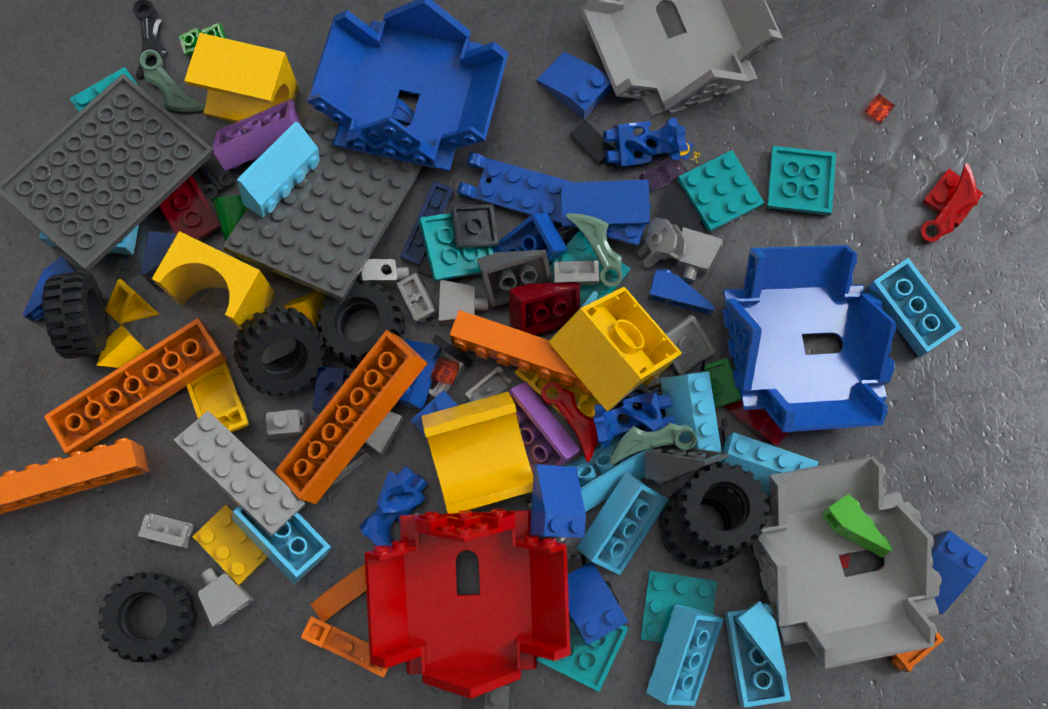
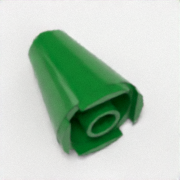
M241 195L223 196L213 199V205L225 242L248 209L243 205Z

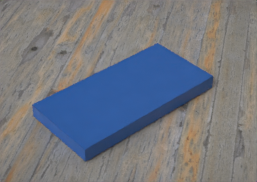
M649 180L561 183L562 227H576L566 217L568 213L592 216L605 221L609 226L650 224Z

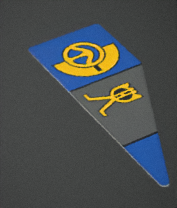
M686 141L688 150L680 152L681 158L698 165L709 162L706 156L693 143Z

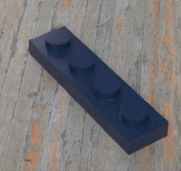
M437 181L433 182L400 255L402 260L417 266L421 265L426 249L418 220L421 217L444 214L454 193V188Z

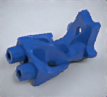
M676 118L667 120L663 127L654 131H649L651 121L615 125L613 129L603 131L604 143L614 142L615 150L605 151V161L607 163H616V166L637 165L651 162L652 156L660 153L668 154L672 160H680V152L688 150L685 140V126L679 125ZM636 128L643 129V133L640 135H634L633 131ZM648 139L655 141L656 146L654 148L646 145ZM635 151L642 153L640 158L634 157Z
M657 391L624 399L623 406L608 412L601 404H595L594 423L596 425L598 441L601 442L602 448L610 446L614 436L627 432L633 426L636 428L644 426L645 431L652 432L663 428L668 423L676 424L674 415L666 417L661 415V409L672 407L670 395H658ZM634 403L642 404V408L639 410L633 409L632 406ZM626 414L629 416V421L622 423L618 418L619 415Z
M404 466L398 475L392 471L388 472L379 494L375 511L359 525V528L362 530L361 533L367 536L376 546H391L393 542L390 531L391 524L395 518L400 523L399 515H409L424 501L426 496L422 491L428 485V482L418 473L415 474L407 466Z

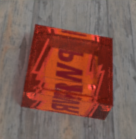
M878 93L865 112L882 123L895 105Z
M438 358L430 378L436 382L453 385L460 364L455 361Z

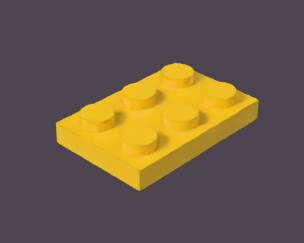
M225 505L192 537L238 585H241L268 557L232 520L233 510L228 505Z

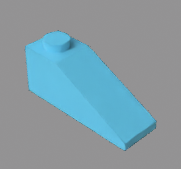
M761 601L755 602L738 615L735 621L777 676L784 677L787 673L776 622L772 617L774 613L766 603L762 604Z

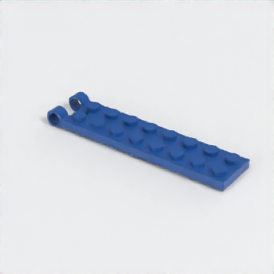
M477 153L469 154L466 164L473 168L482 169L483 173L478 188L461 182L457 190L458 195L529 216L535 213H548L552 222L562 225L561 183L575 182L485 158ZM491 178L492 182L487 183V179ZM646 224L608 226L607 238L639 247Z

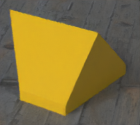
M122 279L117 280L105 311L119 324L160 315Z
M315 290L293 299L283 306L286 310L291 307L298 312H302L317 329L316 322L321 321L317 315L319 309L323 310L324 308L322 302L325 299V294Z
M121 325L107 338L106 347L101 352L96 366L120 368L147 350Z

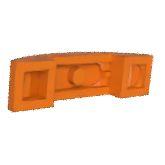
M365 564L339 581L310 604L321 621L326 622L366 592Z
M310 617L300 638L325 648L383 678L385 677L388 668L385 669L370 664L368 642L315 617Z

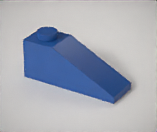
M667 269L655 271L648 300L711 316L715 306L678 275L672 274L673 272Z

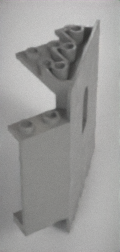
M587 0L586 4L580 8L616 96L642 99L649 117L668 110L672 114L686 109V105L696 102L700 104L714 98L713 95L722 93L726 95L740 90V85L758 79L750 61L783 39L766 0ZM668 1L675 6L686 33L668 39L656 11V6L660 2Z
M874 456L770 475L771 515L766 516L768 521L762 529L763 533L752 543L755 558L758 559L760 568L763 571L760 572L764 591H767L771 602L768 606L774 613L772 617L780 628L784 646L807 641L825 669L934 647L935 636L937 635L935 624L927 618L939 615L935 598L939 596V585L942 583L940 574L932 568L933 537L920 524L921 516L919 511L909 501L903 502L899 491L885 493L883 486L885 468ZM847 494H850L852 498L859 502L866 516L874 521L875 527L881 535L889 540L893 550L883 557L884 566L882 569L845 577L838 555L867 549L835 533L821 514Z

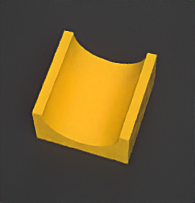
M199 33L184 80L187 85L208 89L203 112L206 117L232 123L289 99H293L294 103H296L300 90L285 52Z
M180 231L152 278L176 303L182 306L192 295L203 289L223 288L229 290V305L225 315L238 330H243L244 326L242 324L247 319L249 321L253 319V314L256 312L261 314L265 308H269L276 296L275 291L260 270Z
M625 287L580 308L549 341L551 346L607 412L640 384H643L645 387L648 386L682 354Z
M509 392L421 416L448 513L474 509L533 491V473L521 437L515 403Z

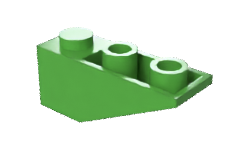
M847 494L821 514L835 533L883 558L893 550L889 540L881 535L875 527L874 521L866 516L859 502L852 498L850 494Z

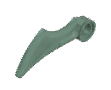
M146 50L141 54L140 64L143 67L145 81L156 85L162 91L165 109L177 112L204 110L205 106L183 92L162 68L163 59L158 52ZM154 56L157 58L154 66L146 65L148 57Z
M566 214V217L586 237L603 268L600 273L602 283L608 287L618 285L622 280L621 256L615 253L607 242L609 224L588 215ZM610 269L615 270L618 275L617 280L614 282L607 281L605 278L606 271Z
M668 423L663 428L652 432L643 431L633 426L617 444L611 456L610 464L614 465L623 458L639 451L676 444L682 450L691 449L697 442L696 433L691 426H680L673 423ZM687 432L691 434L689 441H679V436L682 433Z

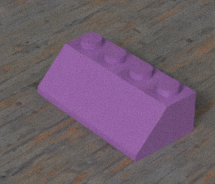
M289 99L217 130L212 148L214 149L213 153L224 170L236 169L244 162L257 160L295 122L301 125L293 99Z
M526 381L508 391L515 403L521 437L533 473L534 464L564 466L581 451Z

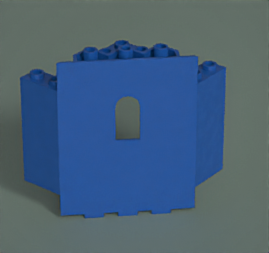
M414 0L386 12L382 22L371 21L370 26L346 10L334 15L306 102L314 106L315 110L330 117L333 122L339 123L332 146L450 171L456 149L486 140L509 53L496 42L486 45L471 42V31L433 0ZM400 91L419 95L413 120L407 127L392 118Z
M848 245L750 248L743 289H723L726 309H723L722 312L725 328L729 329L731 337L727 342L730 358H734L736 370H733L735 388H740L743 410L765 409L783 432L884 425L885 416L888 413V405L884 402L887 398L884 385L891 381L892 373L895 370V362L889 357L892 348L893 335L896 332V322L882 310L883 302L873 293H865L863 284H852L853 271L857 264V253ZM831 333L837 335L842 341V349L839 353L806 355L802 335Z

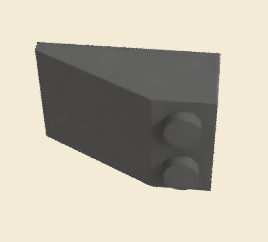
M545 250L497 252L477 259L485 292L492 308L509 303V289L529 283H553Z
M673 444L645 451V479L654 480L656 484H666L668 480L680 479L682 475L728 458V453L699 448L682 450Z

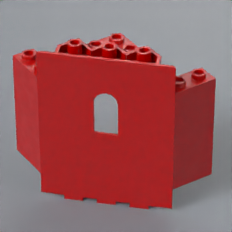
M493 509L491 512L461 510L457 513L446 514L426 512L422 515H399L400 541L392 542L391 546H375L374 550L364 552L370 664L386 669L406 661L407 674H422V683L472 699L521 679V670L537 668L536 656L556 661L570 655L567 545L557 542V539L554 538L539 539L538 535H530L531 510L505 511L504 509ZM464 550L473 551L478 556L480 594L457 595L456 557Z

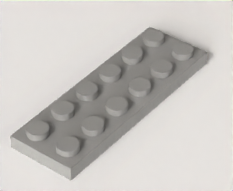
M209 411L174 439V444L271 537L305 506L303 500L299 499L281 479Z

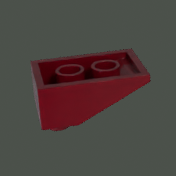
M529 283L509 289L510 327L532 335L563 327L580 308L579 283Z
M742 400L722 407L763 443L777 447L789 433L783 432L765 409L743 410Z

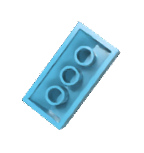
M295 122L237 179L243 205L262 218L274 211L277 204L290 194L291 189L297 183H301L305 175L319 164L318 147L298 122Z
M702 371L660 378L662 395H670L672 407L665 408V416L674 415L677 425H688L693 428L697 436V442L692 448L722 452L709 372ZM687 432L682 433L679 436V441H689L691 434Z
M623 432L613 437L611 445L607 448H602V445L596 447L589 462H586L583 455L566 465V467L577 468L585 512L607 500L625 472L639 480L645 477V451L652 450V448L634 453L611 465V456L621 438L626 434V432Z
M735 432L727 435L722 452L728 453V458L719 461V464L721 462L729 463L731 466L737 464L742 466V470L745 472L748 470L754 474L752 477L756 481L760 480L763 485L761 486L763 493L766 492L769 497L770 475L818 466V461Z
M625 472L586 532L585 538H582L577 549L591 562L621 575L669 499L641 480Z
M675 604L646 693L666 705L695 706L724 618L690 606Z

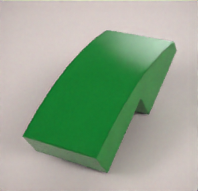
M216 23L201 31L195 28L179 36L183 52L186 56L193 55L199 33L227 39L223 26L220 23Z

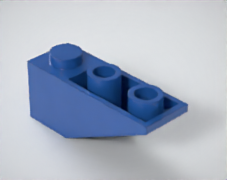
M62 256L43 270L22 314L31 322L39 320L44 316L42 294L44 293L43 286L45 281L52 275L76 272L72 265Z

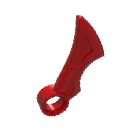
M964 164L960 180L953 195L935 220L926 221L921 225L919 233L923 240L934 242L954 231V223L959 213L968 207L977 205V187L969 164ZM929 225H934L937 228V234L934 237L926 235L925 230Z
M546 383L541 391L543 402L548 405H556L574 430L582 447L585 460L589 462L594 453L598 438L594 418L584 415L578 409L573 392L562 388L559 383ZM555 388L558 391V397L552 400L546 396V390Z

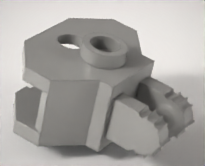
M655 217L648 225L647 237L644 239L646 243L637 252L640 258H645L643 261L644 266L650 268L661 259L664 261L668 258L680 260L686 254L687 240L677 225L670 224L667 219Z

